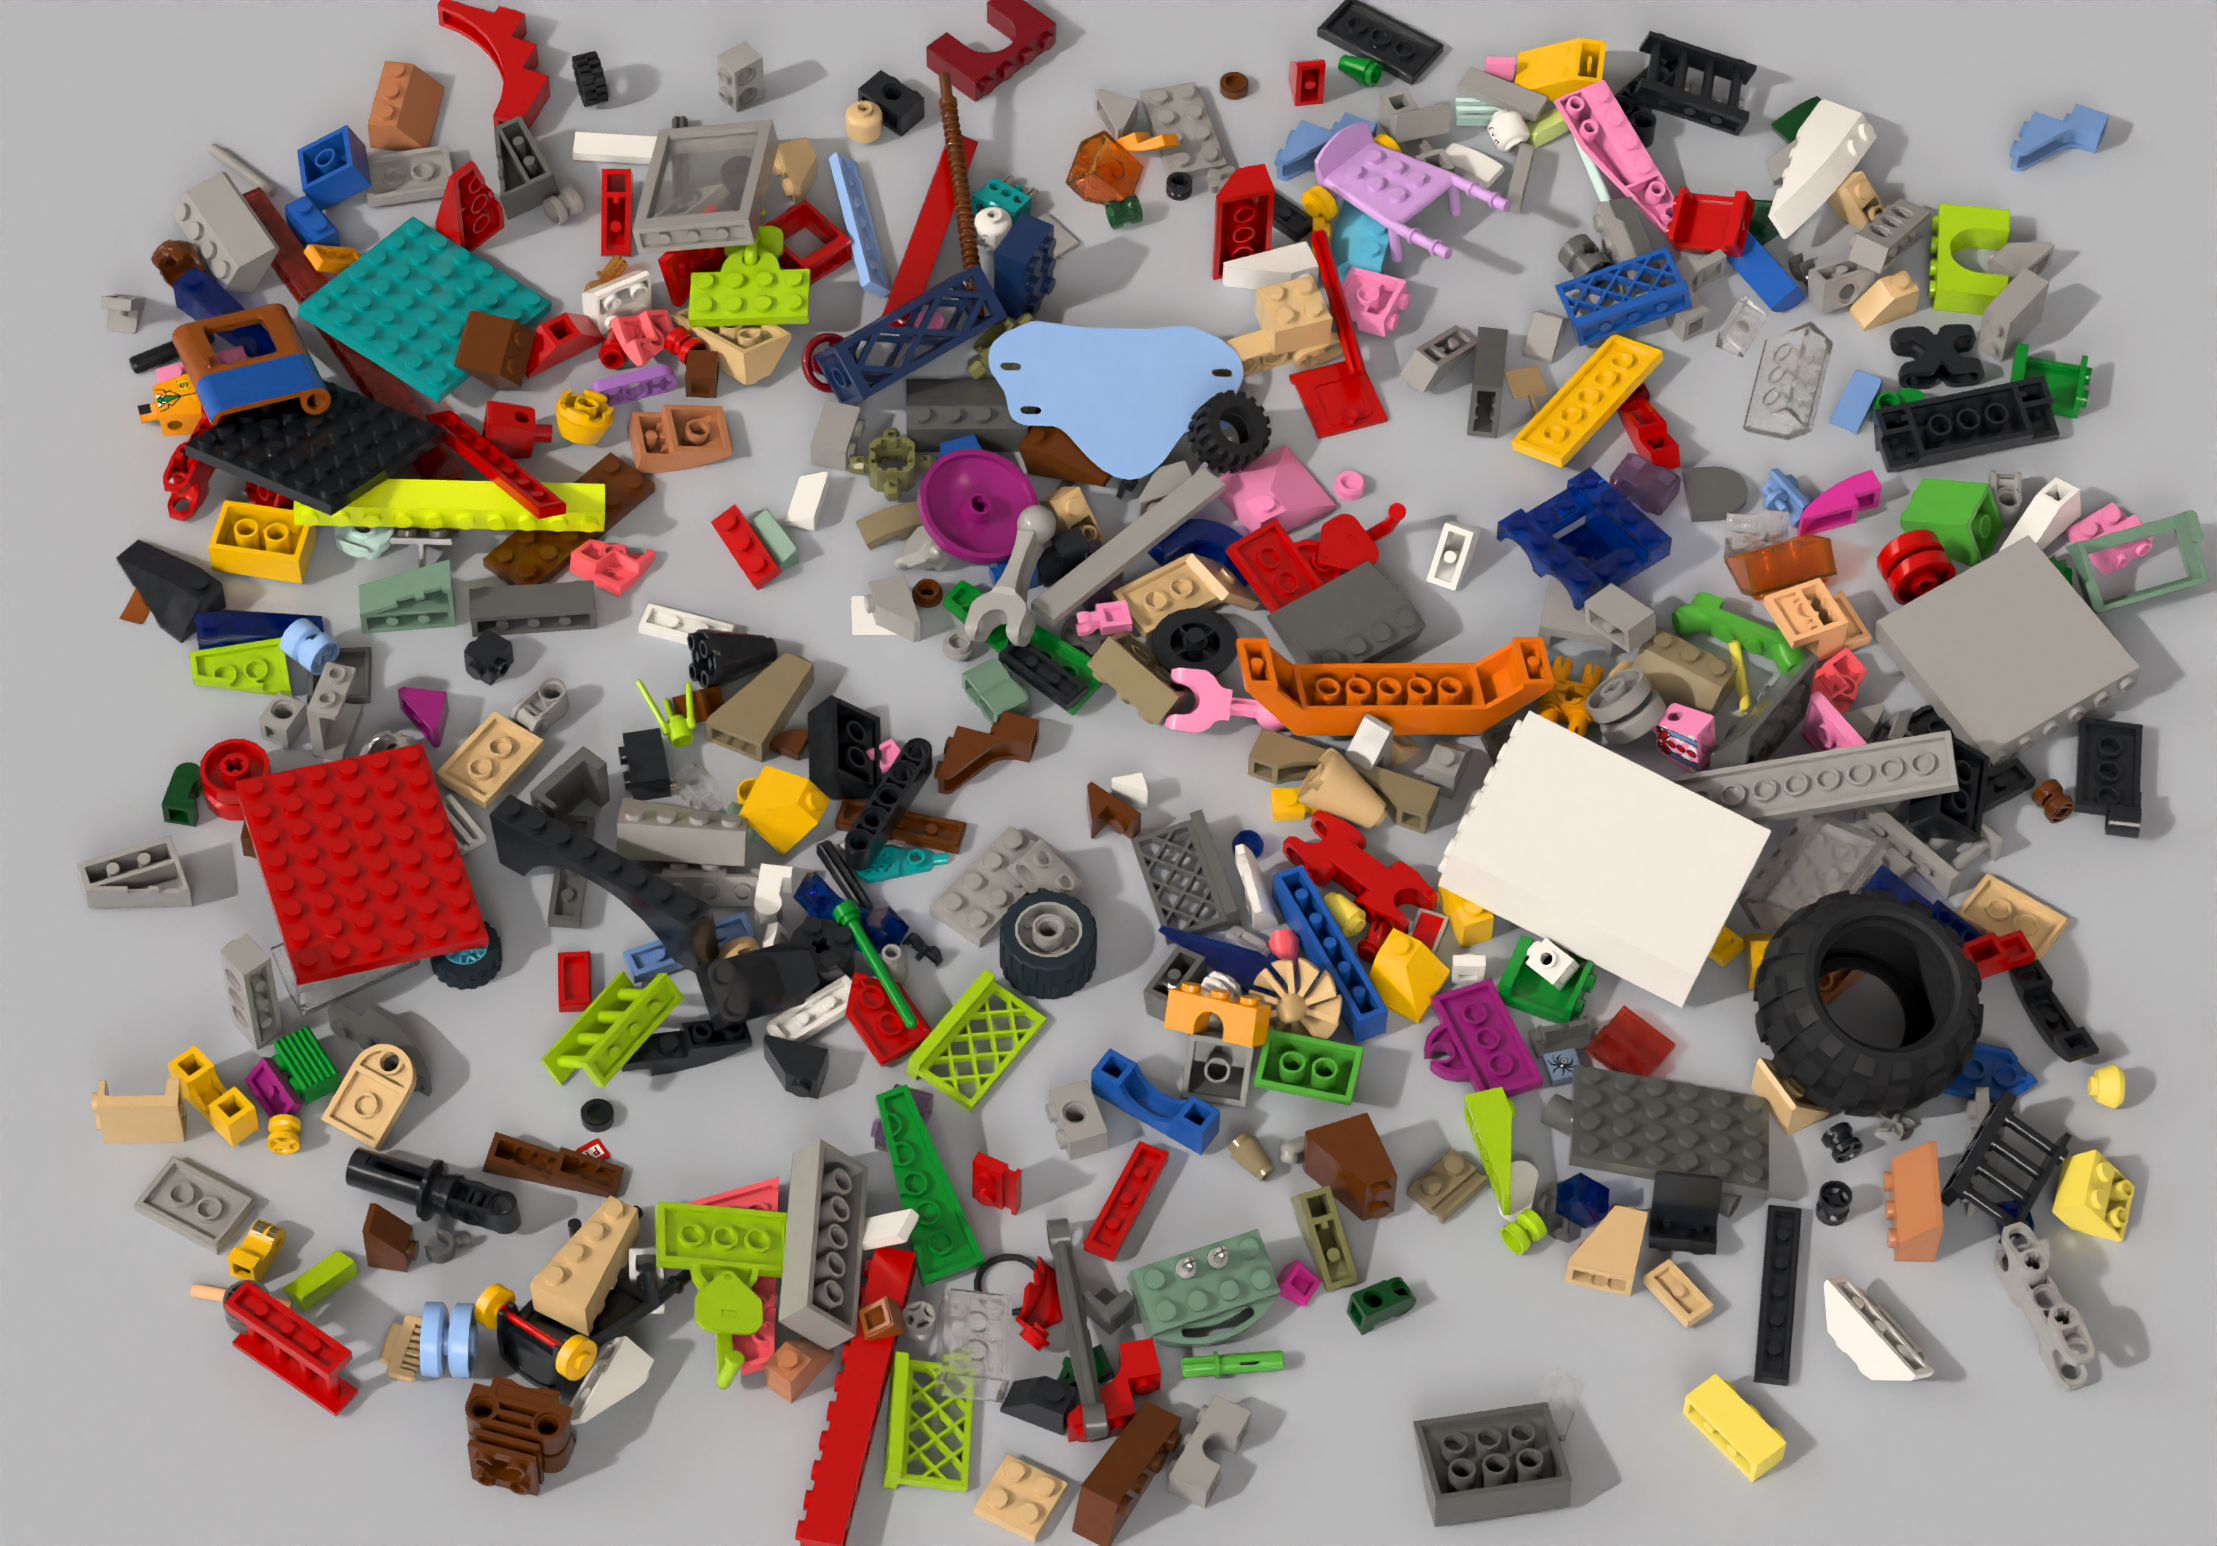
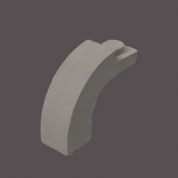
M1721 249L1705 254L1697 261L1690 254H1687L1675 264L1682 280H1685L1689 288L1692 308L1667 316L1665 319L1670 329L1682 342L1706 330L1709 310L1696 297L1694 292L1724 276L1727 256ZM1667 280L1666 286L1676 282Z

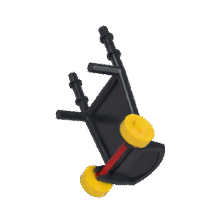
M634 1205V1207L638 1208L640 1219L643 1216V1211L639 1206ZM577 1218L568 1221L570 1238L582 1227L581 1221ZM645 1263L641 1266L643 1290L618 1274V1281L614 1289L610 1290L605 1298V1306L601 1314L596 1316L589 1336L535 1311L532 1299L519 1311L515 1304L514 1292L499 1283L489 1286L480 1295L475 1305L474 1317L478 1323L488 1329L497 1328L500 1356L520 1376L538 1388H547L562 1394L567 1391V1379L576 1381L591 1369L596 1359L598 1348L652 1313L675 1293L681 1294L684 1291V1286L692 1278L690 1270L683 1269L676 1276H669L667 1283L658 1290L654 1265Z

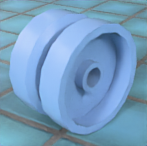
M426 1301L422 1314L420 1334V1370L423 1377L440 1378L445 1371L448 1357L449 1372L453 1378L471 1379L478 1344V1328L474 1317V1303H456L452 1310L449 1324L448 1308L444 1302Z

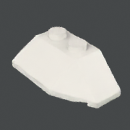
M1847 1275L1826 1280L1824 1283L1827 1331L1834 1338L1839 1349L1847 1353L1854 1360L1862 1374L1871 1380L1912 1381L1929 1377L1934 1373L1933 1368L1929 1365V1360L1921 1348L1868 1293L1856 1287Z

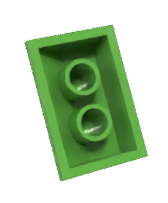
M1268 1029L1266 1044H1263L1253 1087L1351 1106L1361 1074L1364 1047Z

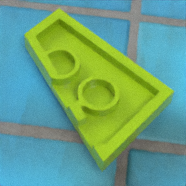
M281 638L189 652L194 685L275 696L277 693L288 697L292 696L285 653L280 649Z

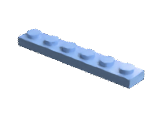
M835 152L828 158L832 170L831 175L836 185L837 198L842 208V217L846 224L848 237L851 239V247L860 277V285L866 292H872L884 298L891 292L858 164L846 156Z

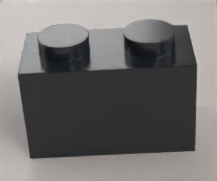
M660 728L622 733L623 746L618 747L620 765H627V771L623 772L625 791L631 790L633 799L642 801L671 797L670 776Z

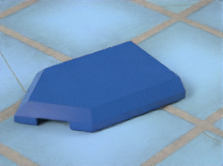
M1976 1042L1974 1054L1968 1066L1943 1094L1972 1099L1975 1087H1989L1990 1103H1993L2006 1090L2017 1096L2037 1085L2038 1081L2031 1072L2027 1073L2017 1061V1056L2009 1048Z

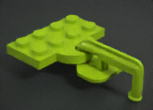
M764 206L761 216L765 215L767 212V209ZM759 226L755 244L724 247L727 259L723 263L721 272L691 273L689 326L809 323L810 269L780 270L777 259L784 251L783 232L776 226Z
M658 1201L655 1206L656 1267L690 1270L692 1282L699 1290L695 1297V1319L703 1330L715 1333L717 1385L720 1389L725 1390L731 1386L740 1366L745 1362L744 1355L733 1350L732 1334L752 1335L760 1329L763 1322L762 1301L752 1291L757 1277L782 1278L788 1213Z

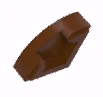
M792 729L780 733L770 742V751L799 760L808 745V730Z

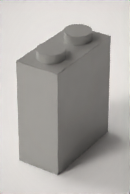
M2024 268L1985 308L1977 348L1986 355L2002 362L2016 347L2017 343H2020L2041 321L2049 281Z

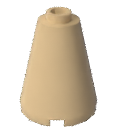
M1334 748L1328 749L1318 759L1322 763L1315 770L1311 768L1297 793L1299 797L1297 800L1304 805L1325 811L1335 817L1370 829L1373 825L1376 827L1380 826L1388 813L1384 810L1386 802Z

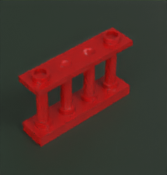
M246 1280L224 1303L225 1310L245 1323L248 1331L247 1335L240 1333L232 1341V1345L335 1417L359 1393L358 1389L338 1376V1373L353 1358L351 1350L256 1285Z

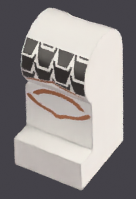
M761 863L754 899L755 921L761 928L766 929L767 924L775 922L781 924L783 920L782 895L783 893L792 894L794 884L793 867Z

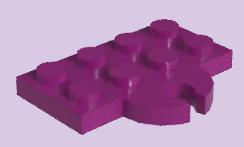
M1491 978L1431 997L1430 1004L1440 1025L1434 1027L1426 1037L1424 1059H1431L1437 1052H1445L1450 1056L1447 1060L1435 1059L1430 1062L1429 1070L1433 1074L1447 1081H1470L1475 1093L1502 1087L1507 1098L1543 1087V1078Z

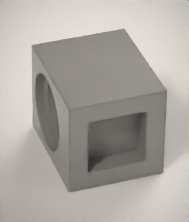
M277 693L259 718L262 739L286 749L291 748L308 724L306 704L296 697H288L281 693Z

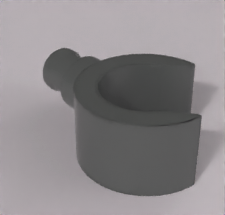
M1802 253L1789 258V268L1794 278L1798 281L1803 280L1808 285L1809 269L1815 268L1813 259L1803 261Z
M436 1229L437 1239L448 1244V1247L440 1251L428 1246L424 1247L426 1257L431 1262L443 1264L454 1257L456 1249L463 1248L465 1245H472V1239L470 1234L453 1236L447 1230Z

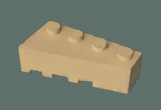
M609 1196L530 1282L533 1309L589 1336L596 1316L601 1314L605 1306V1298L609 1291L614 1289L618 1281L617 1275L621 1267H625L629 1259V1247H635L641 1236L638 1208L613 1196Z

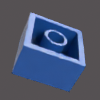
M348 125L297 150L302 190L306 195L310 196L321 211L371 187L366 146Z

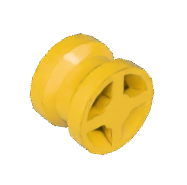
M279 1114L271 1117L268 1121V1131L271 1134L267 1138V1148L277 1154H292L298 1151L300 1148V1138L297 1135L301 1131V1121L297 1117L288 1114Z

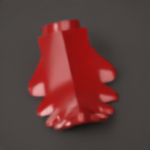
M1037 1256L1036 1263L1038 1269L1035 1268L1033 1272L1034 1283L1029 1282L1026 1285L1022 1310L1015 1321L1024 1328L1019 1335L1040 1352L1044 1346L1048 1348L1050 1345L1046 1340L1050 1334L1045 1329L1062 1322L1063 1318L1061 1307L1059 1306L1055 1271L1042 1257Z

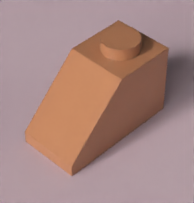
M805 1337L785 1341L764 1364L765 1386L792 1404L831 1362L835 1355L830 1350L822 1348Z

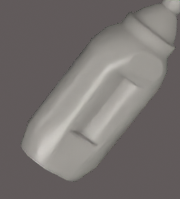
M1234 925L1227 932L1224 940L1232 948L1253 960L1274 962L1271 948L1263 938L1238 925Z

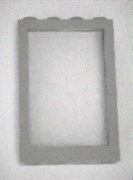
M773 119L659 130L632 228L638 254L755 244L778 148Z

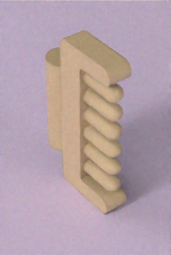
M407 1315L403 1325L391 1324L379 1358L382 1364L388 1365V1377L407 1382H414L416 1380L415 1373L418 1371V1367L414 1365H420V1359L417 1358H420V1336L418 1335L421 1334L422 1318Z

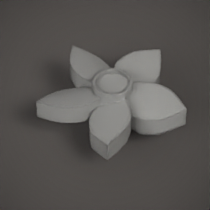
M1878 1111L1879 1116L1884 1121L1879 1124L1877 1132L1891 1130L1893 1137L1899 1141L1903 1136L1904 1130H1910L1916 1125L1911 1118L1904 1116V1112L1887 1116L1886 1111Z

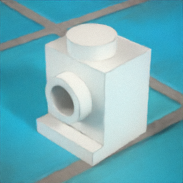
M1547 938L1542 943L1540 941L1534 942L1527 951L1529 959L1525 963L1559 991H1561L1580 967L1574 959ZM1549 955H1552V962L1544 965L1543 962Z

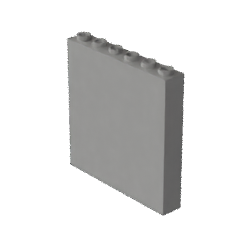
M2029 535L1876 621L1874 638L1928 704L1934 707L1936 714L1943 718L1951 727L1954 736L1990 757L1989 768L2002 765L2009 756L2018 751L2024 752L2028 750L2035 741L2042 737L2054 735L2061 726L2068 722H2077L2086 712L2094 707H2103L2115 695L2121 692H2129L2136 686L2140 666Z

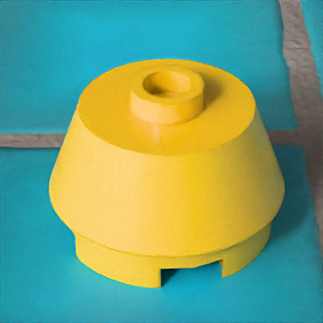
M570 389L562 392L560 400L555 404L558 432L562 437L573 443L582 445L596 444L614 422V406L610 407L606 404L607 397L596 391L584 389V393L580 394L572 393Z

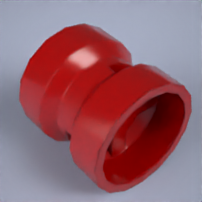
M684 326L675 327L664 341V349L672 355H678L679 361L684 365L687 364L688 350H706L705 343L697 337H692L691 332Z

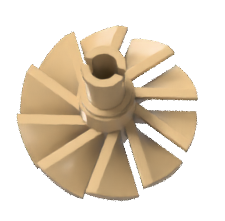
M1299 957L1300 984L1295 985L1293 960H1276L1271 965L1288 985V989L1278 983L1267 968L1263 969L1256 977L1253 985L1275 991L1280 997H1273L1251 989L1248 995L1259 997L1260 1003L1271 1006L1277 1005V1009L1270 1011L1268 1029L1273 1030L1276 1026L1275 1030L1328 1040L1340 1023L1339 1018L1342 1009V995H1337L1330 973L1325 969L1316 983L1314 980L1320 970L1307 959Z

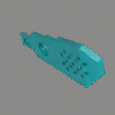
M883 847L874 863L868 869L853 871L867 884L931 871L934 865L948 864L947 852L932 854L928 849ZM919 857L921 860L914 862L911 858Z

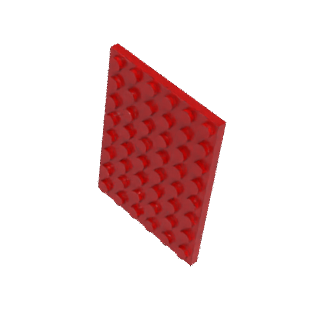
M422 743L235 781V791L297 986L489 945V936Z

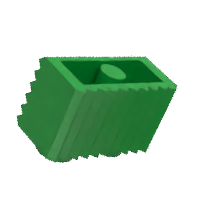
M304 1026L303 1029H299L297 1032L293 1031L291 1035L287 1034L286 1037L275 1040L273 1043L275 1055L272 1056V1059L281 1072L286 1073V1076L289 1078L287 1081L296 1094L301 1096L306 1105L339 1088L341 1084L339 1072L309 1026Z

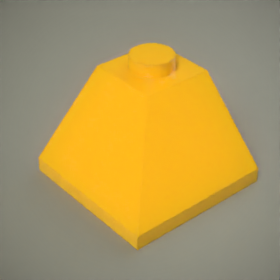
M765 766L759 774L739 816L748 818V824L778 853L783 855L819 823L830 799L809 779Z
M1393 928L1378 951L1368 977L1387 1009L1419 1024L1431 1005V997L1439 993L1450 975V970L1421 941Z

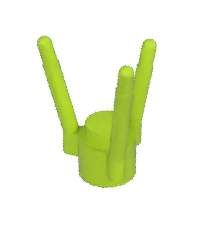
M638 679L636 685L659 723L663 736H668L670 745L678 748L694 741L692 730L697 728L694 718L692 683H686L687 718L685 719L683 715H675L669 699L664 698L663 704L669 718L665 721L643 682Z

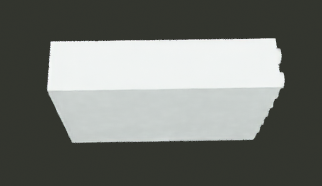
M1529 710L1524 721L1517 719L1509 735L1508 742L1503 744L1497 756L1495 766H1491L1483 782L1484 786L1476 793L1469 813L1464 815L1457 829L1458 833L1455 838L1450 840L1444 852L1445 856L1438 868V872L1442 873L1438 886L1544 939L1547 938L1552 943L1585 960L1592 961L1595 965L1682 1008L1741 894L1771 830Z

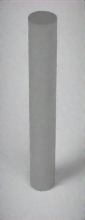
M217 144L211 145L209 154L268 197L272 198L276 195L277 188Z

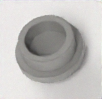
M954 631L944 640L943 651L952 660H965L973 654L974 642L968 639L966 632Z

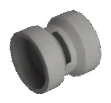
M571 186L560 190L557 197L550 196L543 201V207L547 216L556 225H561L567 221L568 216H575L584 210V204L580 195Z

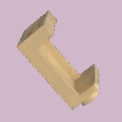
M166 1078L165 1095L109 1096L106 1080H99L98 1092L92 1093V1111L96 1112V1129L102 1130L104 1143L185 1142L187 1112L180 1078Z

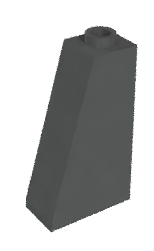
M1478 326L1467 435L1497 438L1508 329Z

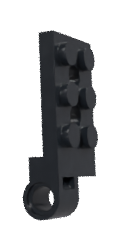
M2082 717L2078 722L2074 794L2076 806L2074 812L2104 815L2105 835L2137 839L2142 817L2140 778L2143 725ZM2112 746L2117 752L2108 753L2101 747ZM2104 770L2111 771L2116 777L2106 778L2100 772Z

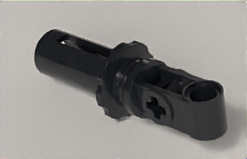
M359 1147L353 1152L346 1170L347 1185L416 1206L417 1218H420L422 1221H429L436 1213L440 1214L441 1218L447 1220L454 1218L468 1225L480 1226L496 1231L499 1234L513 1233L521 1225L519 1207L513 1193L487 1186L479 1181L467 1180L464 1175L458 1173L449 1174L447 1163L441 1159L434 1160L432 1165L427 1168Z

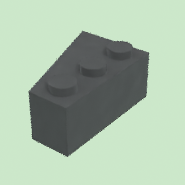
M521 115L495 126L500 199L507 219L510 220L542 205L543 201L550 196L557 197L560 191L552 170Z

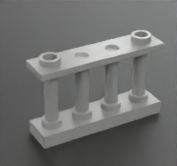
M1905 800L1859 807L1856 810L1854 821L1864 830L1870 828L1916 865L1914 872L1946 899L1956 892L1960 876L1958 871L1983 852L1996 861L1999 858L2004 840L1995 829L1988 827L1982 822L1980 841L1972 842L1973 844L1956 858L1946 862L1935 852L1950 840L1932 838L1926 843L1922 842L1912 834L1915 829L1907 825L1908 820L1904 823H1899L1888 814Z

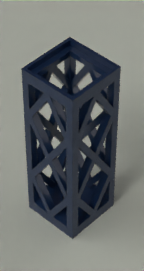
M977 264L954 274L817 353L814 355V358L839 403L853 405L869 398L1008 316L981 266ZM971 279L978 292L967 291L963 281ZM942 297L958 298L959 300L942 299ZM972 299H976L974 305L972 306ZM984 303L990 315L981 319L976 318ZM923 305L929 306L919 327L912 328ZM938 306L956 308L946 330L927 329ZM965 310L968 317L961 331H954ZM911 312L904 327L887 326ZM880 333H885V334H899V336L879 335V334H880ZM923 336H929V337H942V338H941V339H936V338H922V337H923ZM867 341L857 362H855L853 356L860 342ZM875 342L895 343L884 366L864 365ZM910 344L899 367H892L903 345ZM918 345L934 346L912 359ZM862 373H876V374H879V375H874V374H862Z

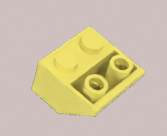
M2097 1150L2069 1156L2064 1159L2052 1212L2073 1231L2117 1242L2123 1241L2135 1186Z

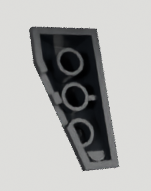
M138 539L116 557L125 575L140 593L142 601L153 613L159 627L180 643L187 640L226 607L223 585L220 581L202 568Z

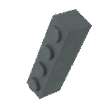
M593 580L469 589L472 637H479L487 628L498 635L597 629Z

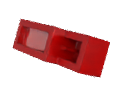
M1644 397L1624 402L1616 411L1635 450L1651 473L1655 474L1681 467L1679 445L1667 433V424L1661 415Z

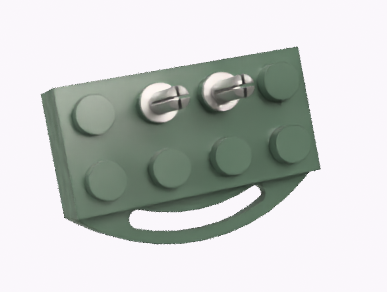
M1258 1229L1133 1269L1126 1277L1131 1293L1135 1298L1134 1301L1147 1338H1152L1155 1344L1176 1348L1212 1346L1242 1334L1268 1311L1281 1292ZM1248 1308H1251L1254 1312L1253 1316L1244 1323L1220 1334L1195 1338L1184 1337L1181 1333L1184 1329H1198L1218 1325Z

